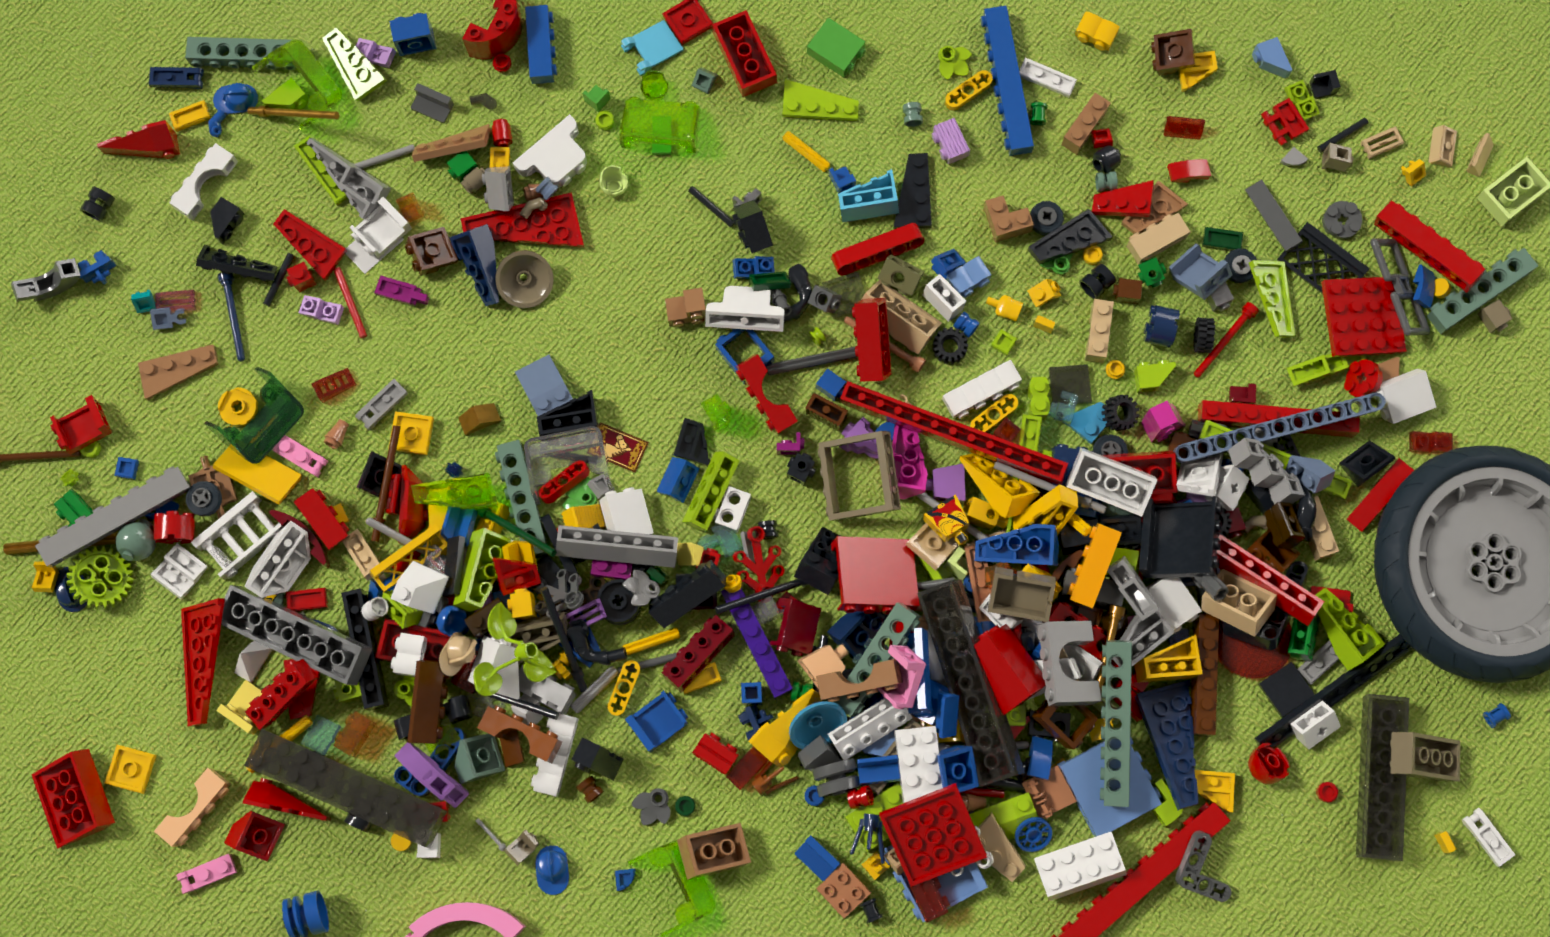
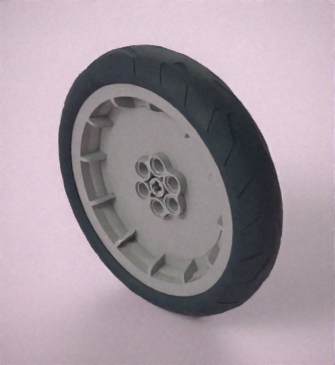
M1481 445L1450 450L1429 459L1414 470L1399 485L1383 510L1378 524L1374 547V573L1382 603L1393 625L1404 640L1421 656L1440 669L1470 680L1489 683L1521 681L1550 670V465L1535 456L1501 446ZM1490 539L1493 541V548L1489 544ZM1472 548L1476 549V556L1473 554ZM1506 550L1510 554L1509 559L1506 557ZM1472 568H1475L1476 576L1472 574ZM1506 570L1509 572V579L1505 575ZM1489 579H1490V580L1492 581V583H1493V586H1492V587L1489 586V583H1488Z

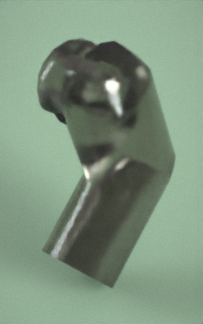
M487 93L470 96L471 105L482 104L489 110L494 109L497 105L496 100Z

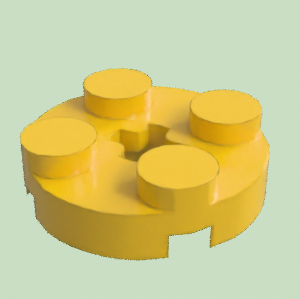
M237 387L222 394L218 402V410L221 418L227 424L235 427H245L256 417L258 401L249 390ZM242 403V409L238 412H235L236 409L234 408V405Z

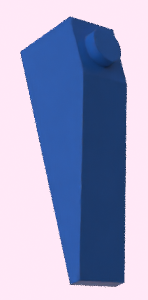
M1033 524L975 542V561L1058 566L1059 542L1056 525Z

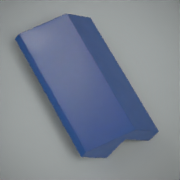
M914 628V633L908 635L909 641L906 646L923 660L926 666L913 708H908V713L913 716H920L932 711L928 631L923 628Z

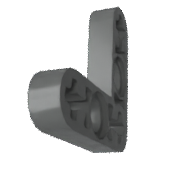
M1195 831L1190 838L1176 873V882L1181 887L1220 902L1227 901L1232 893L1231 888L1222 881L1200 874L1211 847L1212 839L1204 831ZM1199 838H1200V839H1202V838L1205 839V840H1204V843H1202V842L1199 843V842H1198V839H1199ZM1194 848L1200 849L1201 852L1199 853ZM1196 854L1198 861L1190 865V857ZM1187 876H1188L1189 878L1193 879L1194 881H1193V883H1192V882H1190V881H1187V880L1184 881V880H1182V879H1183V877H1187ZM1203 880H1207V888L1204 890H1200V882ZM1214 887L1217 888V889H1220V890L1223 889V890H1224V893H1223V894H1222V893L1219 894V893H1217L1216 891H1214L1213 889H1214Z

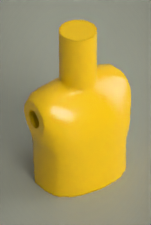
M1007 295L1001 296L999 300L988 296L986 304L996 307L995 313L997 316L1015 322L1023 306L1022 302L1016 301Z

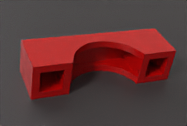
M754 354L736 365L738 378L741 382L745 381L748 386L745 388L751 398L754 397L758 404L755 406L761 415L764 414L767 421L765 423L771 432L774 430L775 433H780L798 421L788 404L776 405L765 397L762 390V381L768 370L758 354Z

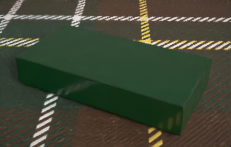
M1205 227L1202 247L1226 251L1242 249L1244 232Z
M786 271L749 275V282L753 291L791 288V281Z

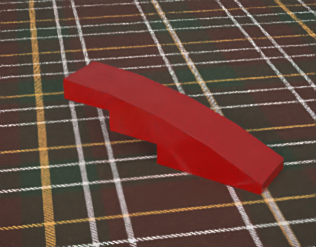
M1398 458L1346 520L1362 532L1388 503L1399 485L1414 469Z

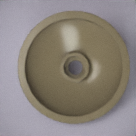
M527 250L516 251L506 256L499 264L495 277L496 287L501 297L507 303L519 308H530L542 303L550 294L554 280L552 269L546 259L538 253ZM521 274H526L527 278L521 280L520 276Z

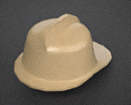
M453 633L440 653L439 665L441 671L447 676H453L461 669L463 664L471 662L475 656L477 641L463 636L462 633Z

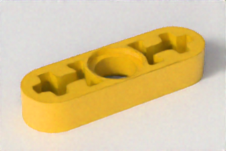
M987 70L979 71L946 95V107L952 111L958 110L987 90L992 84V74ZM981 77H982V78H986V77L988 78V79H987V83H985V82L983 81V82H981V83L979 84V86L977 87L976 84H978V83L980 82ZM966 86H971L974 89V93L968 95L964 93L963 89ZM957 97H959L957 99V104H955L954 102L950 103L951 98L956 99Z
M1013 394L1004 395L971 421L970 427L975 428L976 422L981 424L984 421V418H982L984 416L987 422L982 426V431L987 433L1016 410L1018 406L1017 397ZM1006 399L1008 401L1012 400L1013 407L1011 408L1010 406H1007L1004 409L1005 414H1003L1001 408L1006 404ZM991 410H996L999 413L1000 417L997 420L989 418L988 413Z
M635 660L626 661L621 669L608 703V711L612 715H621L626 709L640 673V665ZM631 663L635 664L634 668L637 669V672H632L630 678H634L633 682L629 679L621 678L622 674L627 676L628 670L626 666H630ZM627 682L630 686L629 692L621 693L618 689L619 684ZM615 693L621 697H627L626 701L621 699L620 706H622V710L618 709L617 712L613 711L614 707L611 706L618 699V697H614Z

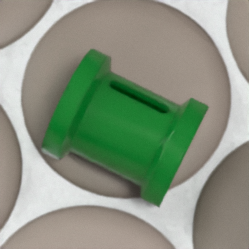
M1031 103V125H1046L1045 110L1048 108L1046 103Z

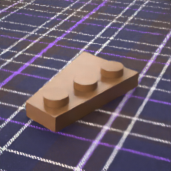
M1157 181L1153 188L1150 217L1126 216L1121 225L1133 234L1137 232L1142 233L1149 225L1157 224L1165 216L1177 213L1187 207L1188 203L1160 181Z

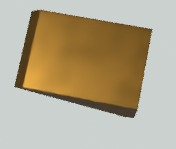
M494 403L472 406L458 417L465 436L501 422Z

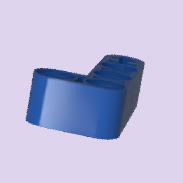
M453 727L449 729L430 755V758L438 763L439 768L444 772L454 760L458 751L460 740H454L453 734H459L460 740L467 738L466 733L459 728ZM446 743H450L451 745L455 746V748L453 749L452 747L446 745ZM443 749L449 750V756L446 759H441L440 752ZM404 766L398 767L395 770V781L414 795L425 797L431 792L425 787V790L419 793L416 787L420 782L410 772L409 778L406 781H402L400 775L403 771L407 770Z

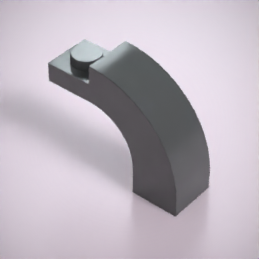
M75 258L56 261L54 267L49 272L34 278L12 281L11 287L17 302L34 299V302L65 292L77 283L81 275Z

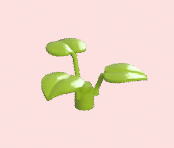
M502 602L496 604L488 617L489 633L496 640L504 638L506 642L514 643L518 646L514 651L516 658L495 669L489 662H482L476 666L473 679L475 689L481 696H490L498 692L503 680L497 672L517 661L525 662L523 667L524 673L532 682L543 681L557 672L551 661L534 643L524 644L523 640L517 641L508 638L516 632V620Z

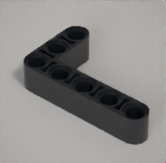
M1301 561L1293 562L1287 571L1286 577L1304 588L1307 581V565ZM1275 605L1274 612L1255 637L1224 621L1222 623V630L1225 635L1266 650H1274L1279 646L1292 615Z

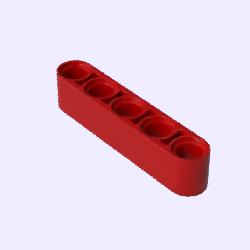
M910 223L838 250L832 254L831 260L838 275L844 276L882 262L889 255L898 256L916 249L924 244L925 239L918 225Z

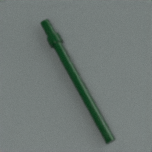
M474 501L469 503V508L475 509L482 518L493 521L552 557L557 554L556 549L496 515L487 506H481Z

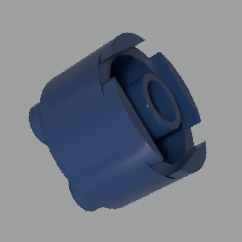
M1151 305L1148 315L1150 320L1149 323L1146 322L1144 327V342L1171 348L1178 328L1175 319L1179 320L1180 311Z

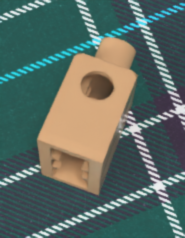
M825 645L798 660V663L818 688L816 676L839 671L842 673L846 667L841 659L849 653L843 645L838 646L835 650L830 645Z

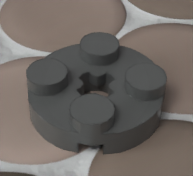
M1338 201L1326 209L1322 218V224L1328 234L1330 233L1332 236H1335L1334 238L1346 240L1352 238L1360 230L1362 214L1355 203ZM1340 216L1347 219L1345 225H1342V222H1338Z

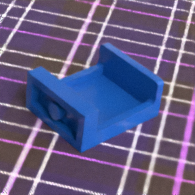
M664 690L635 714L625 719L650 753L688 725L686 719L689 717L682 708L679 710L676 708L674 703L677 701L670 692L666 694Z

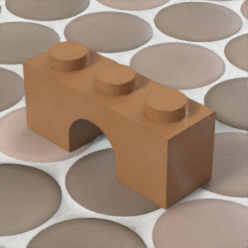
M1094 93L1064 136L1061 145L1078 155L1094 127L1100 123L1107 113L1111 102Z

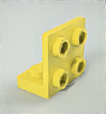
M245 680L227 706L221 704L216 711L247 733L255 735L258 728L245 711L250 707L249 703L254 698L262 695L261 690Z

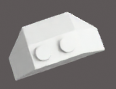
M290 521L275 535L253 566L244 587L261 598L287 592L311 559L308 532Z

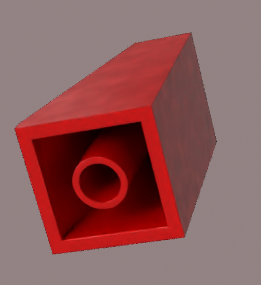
M1007 624L1001 627L996 625L978 637L980 641L974 647L1003 715L1023 704L1046 686L1041 670Z

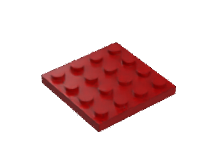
M1383 277L1331 279L1321 282L1332 357L1406 352L1404 332L1390 294L1395 292L1392 282H1386Z
M956 783L879 813L911 887L987 858V853Z

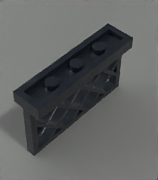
M1308 222L1303 226L1298 235L1308 240L1309 247L1298 249L1297 246L1295 249L1287 252H1296L1297 262L1289 263L1283 259L1287 254L1285 251L1277 259L1278 261L1285 262V266L1321 294H1323L1322 287L1317 284L1316 276L1327 275V280H1330V275L1341 273V279H1344V273L1351 272L1357 278H1362L1370 269ZM1321 249L1324 252L1325 259L1314 260L1312 250ZM1310 250L1311 261L1300 262L1299 251ZM1328 261H1337L1340 271L1329 272ZM1325 262L1326 272L1315 274L1314 263ZM1311 264L1312 274L1304 275L1301 272L1300 265Z

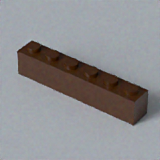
M1199 613V617L1193 621V635L1197 637L1203 674L1191 678L1192 704L1190 705V711L1193 717L1194 736L1211 737L1216 735L1219 619L1210 614Z

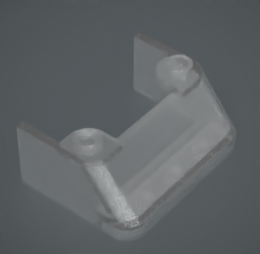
M589 426L534 437L525 442L524 451L530 490L536 505L540 504L538 486H543L551 480V469L570 466L580 460L584 462L588 460L590 470L593 473H604L609 490H613L603 436L598 427Z

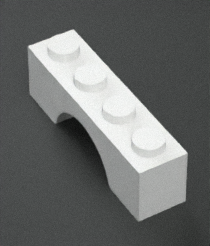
M215 143L213 147L207 150L203 160L196 164L190 177L183 181V186L180 190L172 195L169 203L174 209L193 221L204 207L200 199V189L203 183L213 176H228L238 163V160L233 154Z

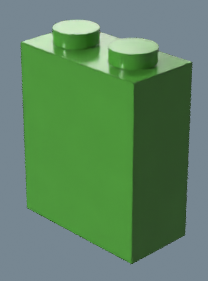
M829 17L807 45L808 55L843 78L847 73L850 74L853 71L856 60L858 58L861 59L866 52L864 40Z

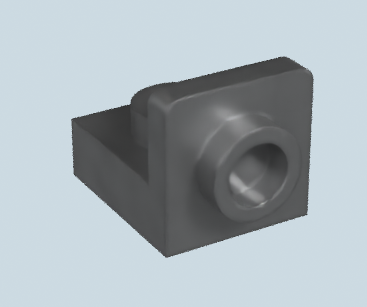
M755 188L752 192L750 191L745 195L743 201L734 196L732 198L733 207L751 200H755L758 204L762 200V194Z

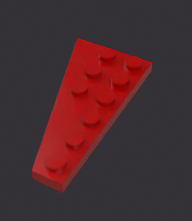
M572 192L550 197L547 201L544 199L548 204L547 208L544 211H540L538 208L533 210L528 219L519 214L527 203L512 206L509 211L494 210L460 218L463 232L488 224L492 232L493 241L585 248Z
M217 598L181 609L188 726L207 724L225 602L224 598Z

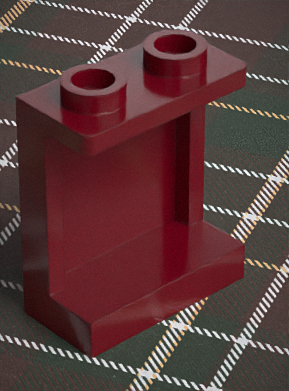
M779 598L778 606L785 609L778 640L770 641V645L776 646V650L788 653L789 650L791 655L803 657V654L808 655L812 653L821 608L794 599Z

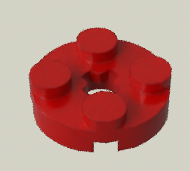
M1367 359L1352 362L1346 375L1344 389L1354 397L1372 394V392L1376 393L1383 380V374L1379 370V365ZM1363 376H1365L1366 380L1361 383Z

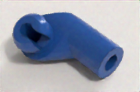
M220 109L208 122L209 133L213 137L221 135V122L227 116Z

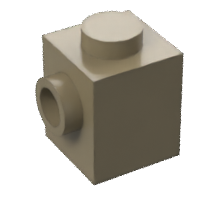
M1500 300L1483 308L1478 313V316L1490 333L1495 330L1498 332L1508 327L1507 323L1512 320L1509 309Z

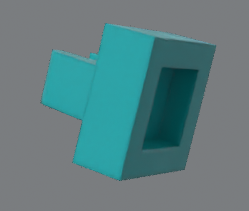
M151 290L142 293L138 291L136 294L131 295V301L137 313L156 309V303Z

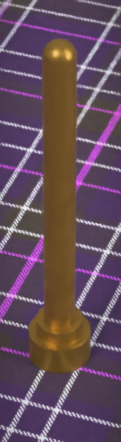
M1110 605L1108 613L1111 620L1105 645L1107 640L1115 639L1118 622L1124 617L1125 608ZM1102 657V665H1106V657ZM1102 666L1096 680L1099 681L1101 695L1102 686H1104L1105 678H1102Z

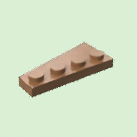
M487 124L427 144H419L414 148L412 158L414 162L486 147L492 131L491 127Z
M212 344L139 362L138 366L145 399L148 401L153 396L168 391L170 387L178 383L181 384L187 381L186 379L217 366L219 363L215 346Z

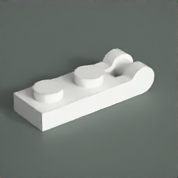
M1480 808L1474 810L1470 817L1466 816L1462 819L1463 824L1470 830L1497 867H1500L1515 856V853ZM1478 820L1483 824L1479 828L1475 825Z

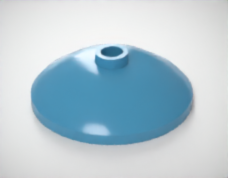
M828 701L813 703L803 708L794 717L789 727V737L792 743L800 749H804L820 735L832 743L828 733L846 723L847 715L844 709L837 703Z

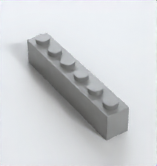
M559 525L556 556L675 568L678 537Z

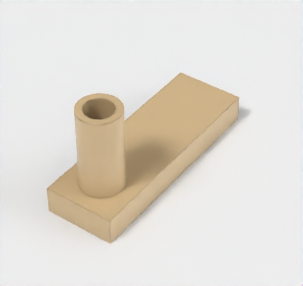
M356 529L342 542L368 581L371 578L373 579L370 575V570L380 562L361 532ZM384 573L378 577L381 582L387 579Z

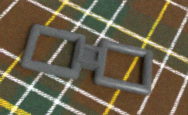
M1371 239L1370 244L1383 279L1386 282H1392L1395 292H1392L1390 297L1404 334L1406 336L1430 334V328L1422 307L1413 300L1415 292L1411 289L1409 283L1410 275L1397 241L1395 239ZM1380 246L1391 248L1400 274H1390ZM1400 300L1411 301L1421 328L1410 327Z

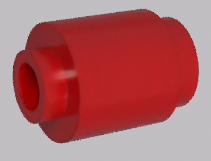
M506 119L493 121L491 129L494 145L497 147H509L513 142L510 124Z

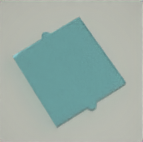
M317 715L313 724L307 729V733L300 744L325 756L331 744L334 743V739L341 726Z

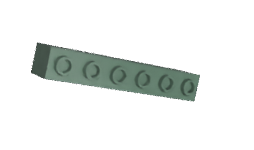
M187 37L185 58L193 67L211 66L213 68H220L221 66H229L235 69L240 67H248L250 69L266 67L272 70L277 68L295 70L296 68H302L303 46L299 40ZM207 51H211L210 54L204 56ZM229 51L228 55L222 56L225 52ZM244 52H248L246 56L241 57ZM262 53H266L264 57H260ZM281 53H285L283 57L278 58Z
M1525 248L1520 251L1515 249L1506 256L1507 260L1504 262L1501 260L1497 261L1491 266V271L1488 273L1486 270L1484 271L1482 278L1468 293L1463 290L1459 293L1454 291L1445 297L1447 301L1442 304L1438 302L1433 305L1427 317L1440 334L1444 333L1534 271L1538 264ZM1508 265L1513 266L1514 269H1515V272L1511 271V270L1509 269ZM1493 276H1497L1500 282H1496ZM1478 286H1481L1485 293L1480 292ZM1462 297L1468 298L1469 303H1465ZM1447 307L1452 308L1454 314L1449 313Z
M515 440L497 445L498 451L495 452L497 463H501L502 470L499 472L502 482H506L507 488L504 489L506 499L511 502L512 507H509L511 519L515 518L517 527L529 534L534 533L535 538L547 544L522 443L520 440ZM512 459L517 460L514 467H507L508 461ZM521 478V483L518 486H513V479ZM520 496H525L526 501L524 504L519 505L516 503ZM524 515L531 516L528 523L521 522V518ZM534 546L535 558L547 554Z
M897 602L847 680L858 684L863 682L864 673L868 672L871 674L874 658L877 655L881 657L882 662L894 659L888 653L885 641L889 638L892 640L893 645L906 646L909 641L908 635L911 631L914 632V628L919 626L920 621L918 620L921 616L903 603ZM898 622H902L904 625L901 633L896 631V624ZM866 691L860 692V697L857 700L854 698L847 699L846 695L839 696L840 700L834 703L839 704L847 715L855 717L863 712L865 701L867 698L870 699L874 693L866 695Z

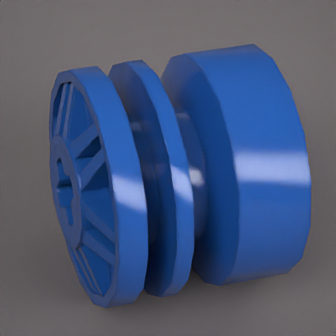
M319 890L305 893L303 903L299 896H294L293 899H283V921L289 937H307L308 928L313 935L328 932V912L324 898Z

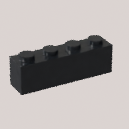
M712 560L700 564L693 573L686 574L680 582L670 585L663 594L651 599L649 614L663 628H666L726 586V575Z

